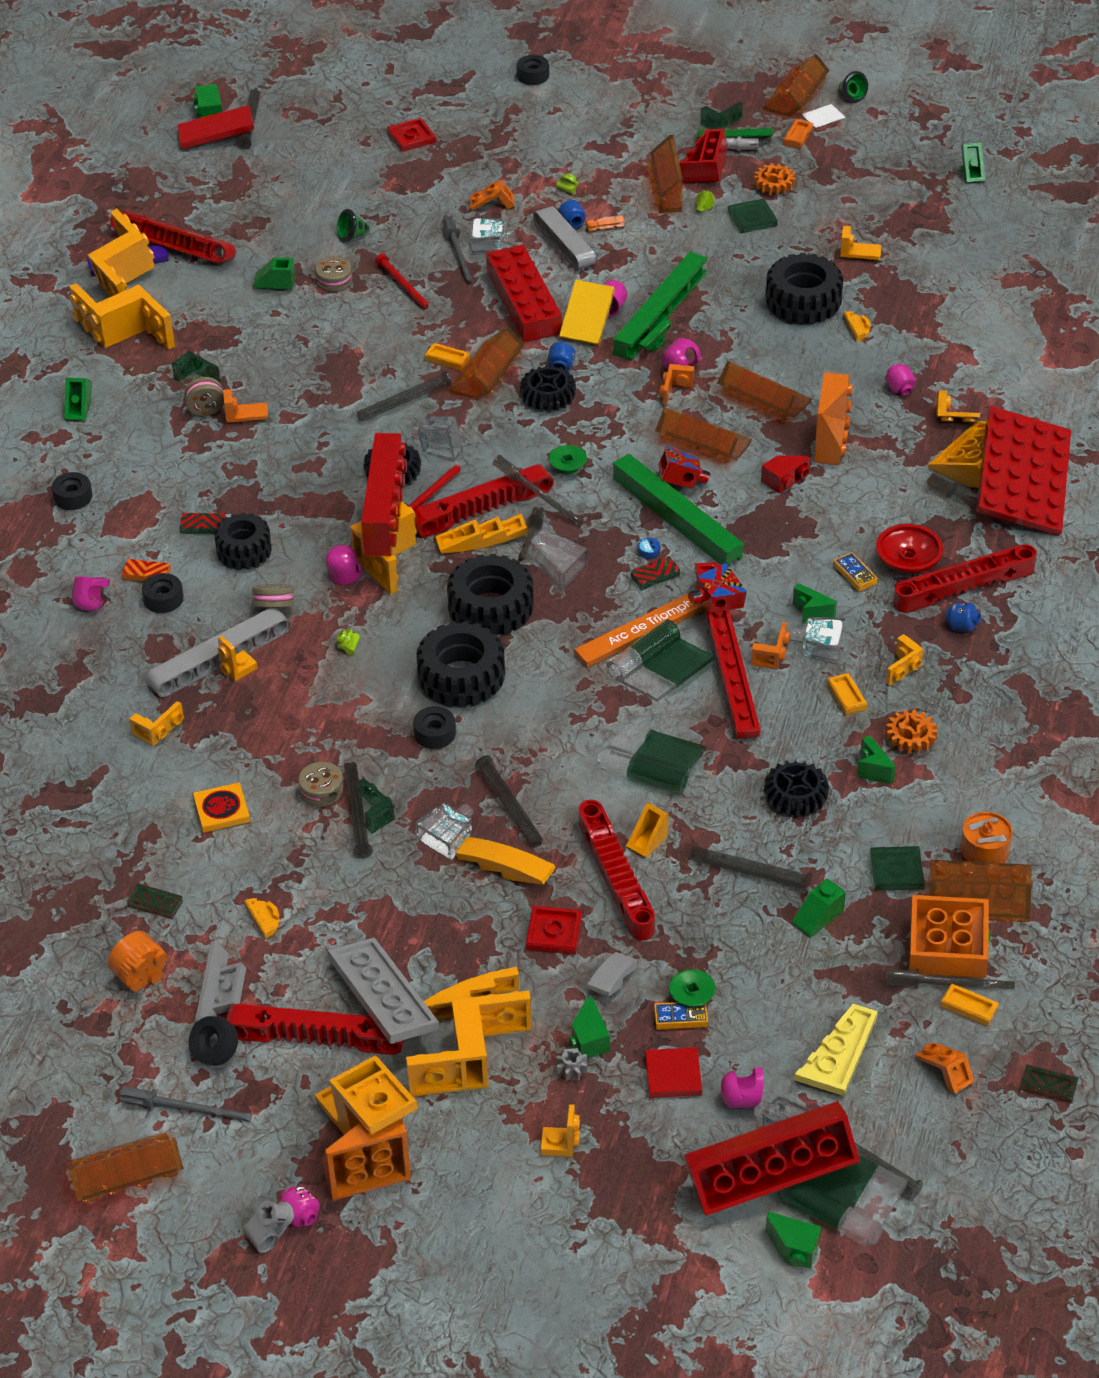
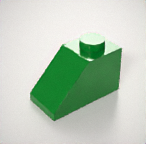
M66 378L65 420H86L91 404L92 380L87 378Z
M828 878L810 891L792 920V925L811 938L844 911L846 892Z
M593 997L586 999L572 1023V1035L569 1036L571 1049L578 1048L581 1055L586 1054L587 1058L610 1051V1034Z
M768 1211L766 1233L783 1260L796 1267L811 1269L820 1244L821 1226Z

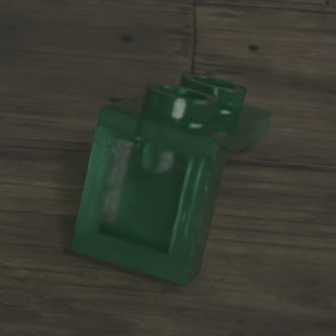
M738 102L720 113L708 106H704L701 108L700 124L708 129H725L742 119L743 103Z
M190 351L172 362L173 377L178 382H181L195 372L202 377L214 378L220 383L218 366Z
M365 778L359 780L361 796L372 805L365 812L366 829L373 834L395 820V805L392 799L384 796L374 783H369Z

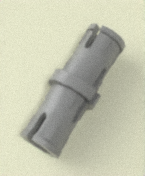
M738 136V138H726L728 149H734L738 152H741V150L758 151V145H752L758 144V138L746 139L741 138V136Z

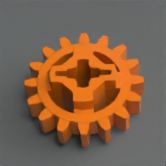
M773 163L769 166L763 165V168L758 167L757 172H754V185H756V189H762V193L768 192L769 195L772 193L779 195L781 192L786 194V190L791 191L792 187H795L796 174L793 173V169H788L787 165L781 167V164L774 166Z
M905 709L902 715L896 712L895 718L890 717L889 723L886 725V739L891 741L892 747L898 745V751L900 752L903 749L907 750V754H910L912 750H915L917 754H920V749L928 751L929 745H935L938 734L937 723H932L933 717L925 718V712L919 715L916 714L915 709H913L912 713H908Z

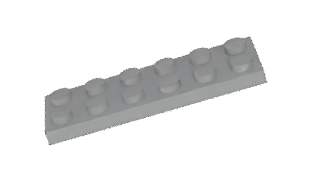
M375 937L328 950V959L390 1044L439 1030V1021Z

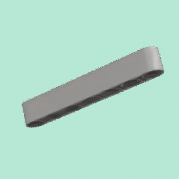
M269 608L153 668L147 673L145 680L160 697H166L220 669L221 659L217 650L219 647L218 637L223 636L234 646L236 654L243 650L248 654L286 634L291 627V622L277 608Z

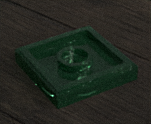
M764 198L728 205V213L740 233L778 225L777 218Z
M919 846L870 848L875 891L918 890L925 888Z

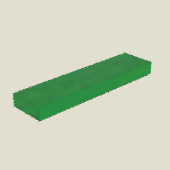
M773 128L725 130L726 138L772 136ZM698 130L697 137L700 138L705 130Z

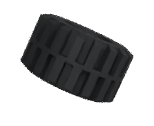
M252 513L233 514L217 524V528L214 530L217 557L221 560L222 564H228L229 568L235 567L238 570L242 568L251 569L253 566H260L259 563H264L267 561L266 558L270 557L272 551L269 525H267L265 520H262V517L254 516Z

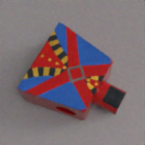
M665 447L658 463L662 481L690 489L694 487L696 481L703 484L708 482L710 472L700 468L699 459L672 447Z
M724 563L700 574L696 580L695 590L688 592V599L692 605L702 602L708 612L714 613L743 608L747 591L728 564Z

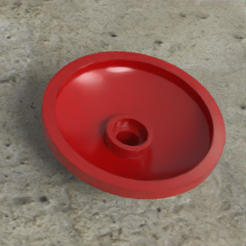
M899 524L887 528L879 535L876 541V553L885 565L896 571L919 573L929 570L939 563L943 555V543L935 532L924 526Z

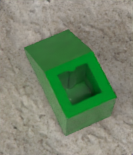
M274 257L256 272L253 288L293 290L296 278L294 258Z

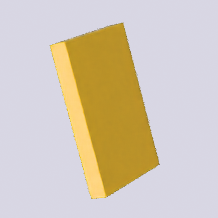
M575 279L559 335L560 338L599 346L615 288Z

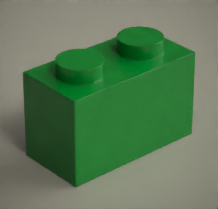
M217 84L195 86L196 94L192 95L196 116L200 115V118L221 113L222 106Z

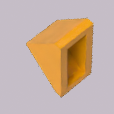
M647 802L626 846L644 857H648L668 837L669 814Z

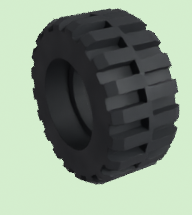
M800 253V255L791 254L787 258L782 257L767 272L766 304L773 314H776L780 319H786V322H797V324L801 325L803 323H808L809 325L815 322H823L826 318H831L840 309L842 304L844 280L842 272L834 262L828 261L823 256L818 257L817 254L806 255V253Z
M484 554L477 555V558L473 559L471 557L466 559L464 564L461 562L455 568L456 570L451 572L447 581L448 609L452 620L456 624L463 623V621L469 622L472 625L477 623L482 625L484 629L487 627L497 636L502 633L506 635L511 630L516 631L519 629L521 624L524 625L532 614L534 605L532 576L523 564L520 565V562L514 558L511 560L508 556H497L496 554H490V556H484ZM489 592L503 594L499 597L484 598L478 596L480 594Z
M465 621L458 624L450 622L447 626L443 624L438 626L437 630H431L427 637H424L419 643L420 646L416 652L419 685L426 695L430 698L433 697L434 701L440 704L444 702L446 706L453 707V705L466 707L469 704L475 706L480 701L485 702L490 699L491 695L494 696L500 690L499 687L503 685L505 676L504 647L499 637L493 634L487 627L484 629L480 624L475 623L472 625ZM455 661H470L475 663L474 665L463 668L447 666V664Z

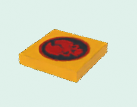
M240 782L193 793L203 833L251 822Z

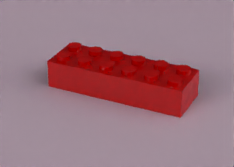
M517 245L487 252V273L523 342L560 335L562 314L525 246Z
M375 433L361 521L364 556H391L392 547H396L397 535L394 532L399 530V519L396 517L401 516V504L399 502L403 501V489H401V487L405 486V474L403 472H407V459L403 457L406 455V443H402L401 433Z
M838 1101L684 1155L698 1203L705 1216L860 1162L847 1113Z

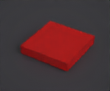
M422 118L387 127V133L402 152L436 142V136Z
M533 906L526 940V950L576 955L582 910Z
M698 1047L645 1050L649 1098L702 1096Z

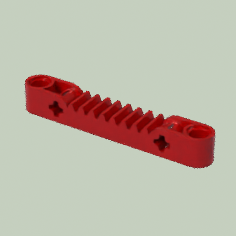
M120 211L122 214L125 213L131 224L135 223L140 233H144L151 242L217 263L230 262L235 258V247L229 242L197 234L196 232L176 227L175 225H169L162 221H156V219H151L148 216L132 211ZM111 216V218H110L111 226L113 227V229L116 230L115 224H114L113 219H112V216Z
M540 464L527 467L414 509L416 516L414 519L415 528L422 537L440 533L453 527L455 522L460 523L461 518L468 520L469 515L475 518V513L483 515V510L491 512V507L499 509V504L506 506L507 501L513 504L514 500L526 501L545 494L554 486V479Z
M1022 544L901 581L895 585L893 606L899 612H912L933 605L938 599L943 600L945 595L950 598L954 592L956 595H959L961 590L967 593L970 587L972 590H975L977 585L983 588L985 583L991 585L993 580L999 583L1000 579L1007 582L1028 576L1034 572L1037 551L1031 545Z
M592 799L585 800L579 806L580 830L631 936L640 941L648 940L655 933L654 910L644 890L638 884L637 877H634L633 869L631 870L630 863H627V857L624 855L623 849H620V843L617 841L616 834H614L613 827L602 804Z
M234 1004L229 1007L226 1018L236 1028L238 1040L263 1043L277 1038V1041L280 1042L283 1037H286L287 1042H291L293 1038H296L297 1043H301L303 1039H307L308 1044H311L313 1040H317L318 1045L327 1041L328 1046L337 1042L338 1047H342L344 1043H347L348 1048H352L355 1045L361 1052L386 1055L399 1054L404 1043L403 1040L390 1044L371 1016Z

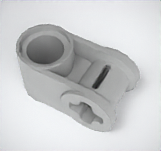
M264 1201L260 1204L253 1217L245 1224L243 1232L259 1253H266L274 1248L286 1228L292 1223L294 1219L292 1206L284 1201L278 1204L273 1201Z

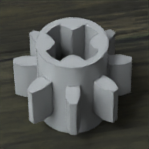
M565 1048L562 1056H556L557 1074H563L566 1081L580 1080L581 1074L588 1072V1064H586L587 1055H581L578 1048Z

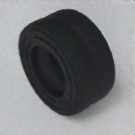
M527 55L517 61V78L520 82L527 85H539L548 80L549 62L545 57Z
M65 473L58 476L52 483L54 501L62 509L77 510L85 507L92 499L90 480L82 473Z
M169 573L155 574L147 578L142 585L144 604L153 612H171L177 609L183 602L182 583L175 575Z
M431 706L420 710L414 717V737L421 746L429 749H440L448 746L454 740L456 723L454 715L448 709ZM434 725L441 727L440 729L436 730L429 729L430 726Z
M207 1016L200 1019L193 1026L189 1035V1049L193 1057L200 1062L210 1065H222L229 1061L238 1046V1033L234 1025L225 1019L215 1016ZM216 1034L218 1038L217 1043L211 1048L209 1040L212 1035Z

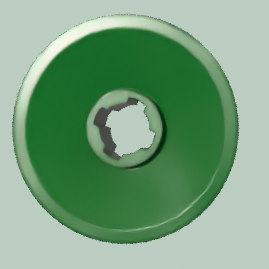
M573 445L557 447L549 454L551 465L558 469L560 473L566 475L574 474L587 461L585 451Z
M695 969L677 973L669 985L672 997L680 1004L691 1007L707 1003L714 996L716 990L715 982L711 976Z

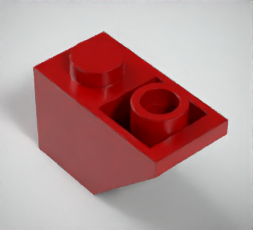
M775 456L762 465L761 482L777 493H782L809 475L810 457Z

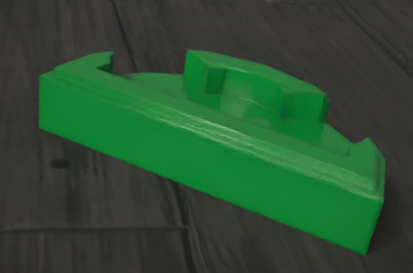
M665 318L639 342L640 347L646 351L651 350L653 352L659 349L666 341L664 336L667 329H671V321Z

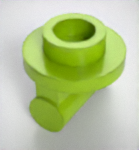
M570 173L562 174L560 180L556 183V188L574 194L579 184L576 181L577 177Z
M706 190L698 193L696 196V209L702 212L711 209L715 204L714 195Z
M350 628L346 631L342 630L336 638V642H338L337 648L345 650L348 655H353L360 635L353 633V630Z

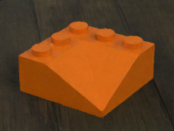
M824 372L817 414L814 463L840 465L841 456L845 457L846 444L843 443H847L848 430L845 429H849L850 416L846 415L851 412L852 400H848V396L852 397L853 384L849 383L850 375Z
M912 895L909 974L986 978L988 967L989 899Z
M402 1118L372 1135L360 1122L325 1150L323 1156L324 1174L333 1201L411 1179L407 1131Z

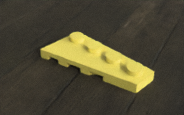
M852 1004L837 1022L831 1034L827 1035L816 1052H812L807 1058V1063L802 1069H798L794 1075V1080L845 1096L877 1019L878 1011Z

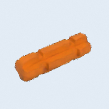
M615 216L614 219L613 217L597 219V221L588 220L586 222L588 232L596 231V229L599 231L613 229L614 226L620 228L625 225L623 216Z

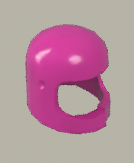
M608 280L602 284L615 288L611 303L613 307L609 311L608 317L617 314L627 300V289L617 280Z
M678 338L664 351L662 364L667 371L669 364L693 366L701 360V352L699 347L691 340ZM690 348L694 351L695 360H687L685 356L687 349Z
M337 545L328 551L326 566L332 582L345 585L354 583L361 578L363 574L362 564L358 562L357 554L353 548L348 545Z
M75 576L72 591V603L74 606L83 611L99 610L104 603V600L100 598L101 587L109 586L110 579Z
M762 1067L753 1068L752 1074L747 1077H737L736 1071H730L723 1076L721 1081V1097L727 1107L731 1109L761 1107L764 1088Z

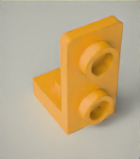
M843 226L840 257L868 260L880 259L881 245L854 243L851 226Z
M944 390L937 392L936 418H941L943 422H954V418H962V422L973 423L975 419L980 418V413L946 412V409H950L951 396H947V391Z
M905 634L897 638L896 655L900 660L887 668L886 684L889 686L897 681H901L913 670L919 669L923 662V648Z
M223 636L218 637L219 647L217 650L221 659L220 668L226 676L229 675L236 682L258 669L257 662L244 650L236 654L234 646Z
M178 701L155 722L135 713L129 718L132 735L154 746L164 739L167 733L182 722L184 714L182 703Z
M569 1104L567 1128L543 1127L541 1155L573 1157L574 1147H579L580 1115H575V1105Z

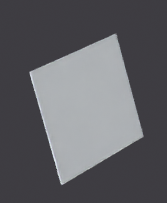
M832 104L802 114L809 122L814 123L816 128L846 118Z

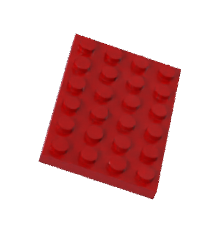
M990 406L987 411L976 512L1059 536L1063 529L1071 429Z

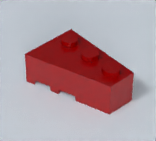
M725 129L705 130L695 143L696 147L688 151L685 160L679 162L682 182L720 181L728 149Z

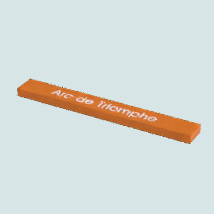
M688 594L575 648L574 655L588 668L704 611L703 603L692 605L688 599Z

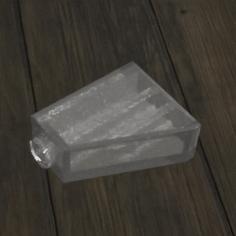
M547 529L540 531L531 540L532 558L561 590L588 565V548Z

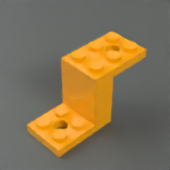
M118 209L110 213L119 237L88 254L99 285L110 297L125 291L126 283L155 268L153 262L155 257L151 249L148 248L149 240L144 233L141 234L136 224H131L128 216L125 213L122 214Z
M77 283L69 286L71 293L69 299L73 305L74 311H72V316L74 320L79 322L84 330L89 332L97 343L99 342L104 348L145 330L152 334L158 343L163 344L168 350L175 347L171 315L140 285L98 303Z
M399 502L401 504V516L396 517L399 519V530L394 532L397 535L396 547H392L391 556H364L361 521L350 526L352 548L357 554L358 562L391 595L398 592L399 577L396 568L398 562L395 555L416 545L415 512L403 502Z
M514 991L512 993L489 994L480 997H464L452 1000L453 1028L457 1051H443L441 1053L418 1054L406 1057L410 1094L414 1097L488 1087L487 1054L484 1036L531 1031L530 991Z
M376 1055L330 1079L329 1087L314 1094L317 1104L344 1135L360 1122L372 1135L418 1109L417 1101Z

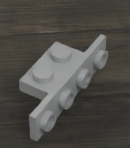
M217 940L211 941L195 1022L207 1016L217 1017V1014L228 1012L231 1005L240 1004L246 967L242 962L227 966L229 953Z

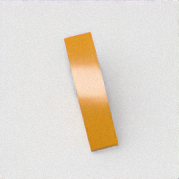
M521 513L502 522L499 516L479 525L475 519L435 537L443 554L490 547L529 534V530Z
M467 837L455 852L458 860L477 862L481 870L501 872L504 880L544 885L555 870L554 864L533 854L508 845L473 837Z
M512 967L465 980L438 992L423 1002L437 1020L453 1018L452 1000L518 991L517 967Z

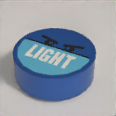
M653 538L641 540L638 544L639 555L647 559L657 557L660 554L659 541Z

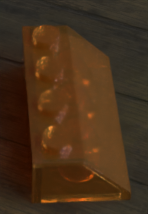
M814 54L788 72L762 108L765 111L788 117L794 113H801L805 109L804 105L813 98L811 95L819 90V85L827 79L825 76L830 70L819 56Z
M669 135L650 152V160H647V172H649L651 191L654 194V206H658L659 213L682 212L683 179L674 137Z
M509 326L481 344L448 391L473 400H479L484 396L488 398L495 392L494 387L504 379L503 374L512 368V362L522 354L520 351L525 344Z
M729 361L726 362L717 384L723 386L722 391L734 395L735 392L741 394L740 399L748 403L754 400L758 402L757 407L766 411L772 408L776 410L775 415L784 419L787 416L795 418L812 401L811 398Z
M665 407L655 430L662 434V439L673 442L675 438L680 440L679 445L690 449L692 445L699 447L698 452L709 456L711 452L718 454V459L729 462L730 459L737 461L752 442V439Z
M930 860L928 896L989 899V920L1030 922L1031 865Z
M170 1130L66 1162L77 1201L83 1200L84 1203L96 1201L99 1199V1195L110 1192V1195L126 1191L125 1187L136 1184L137 1187L148 1185L156 1177L162 1176L163 1179L177 1176L179 1174L178 1171L184 1169L176 1138Z

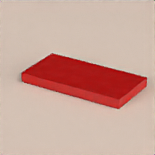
M249 105L177 124L182 149L255 130Z

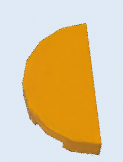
M853 311L843 312V318L856 342L865 339L870 332L871 325L869 319L864 315L862 317L855 315Z
M257 898L244 900L246 909L266 940L279 927L280 918L277 907L270 901H257Z

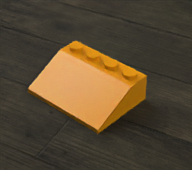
M986 421L975 422L928 463L929 468L967 487L979 488Z

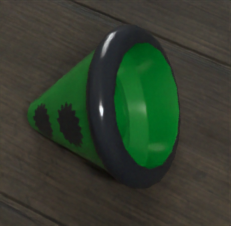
M853 71L839 83L838 87L847 100L855 103L861 101L866 96L868 80L862 72Z
M345 209L340 213L337 221V235L341 241L348 242L357 236L369 232L370 226L351 209Z

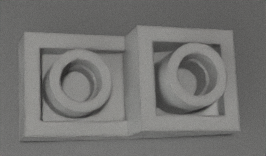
M615 952L597 969L588 982L587 989L595 991L601 996L609 997L622 988L623 978L637 969V959Z

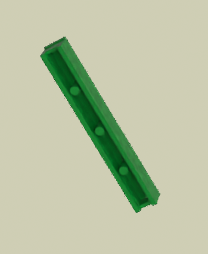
M692 251L684 257L613 338L614 356L633 360L642 349L639 342L665 318L668 319L707 274V270L703 269L707 257Z
M627 454L613 462V479L719 564L727 563L729 566L731 561L735 559L740 561L742 559L744 546L742 541L668 483L662 481L659 476L631 454Z

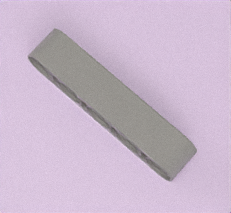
M553 206L533 213V219L538 229L575 270L596 263L595 253L592 248Z

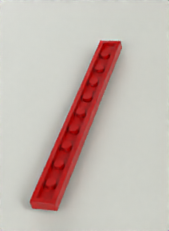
M695 563L696 579L700 574L717 567L718 563ZM703 605L736 738L760 737L761 730L730 610L710 613Z

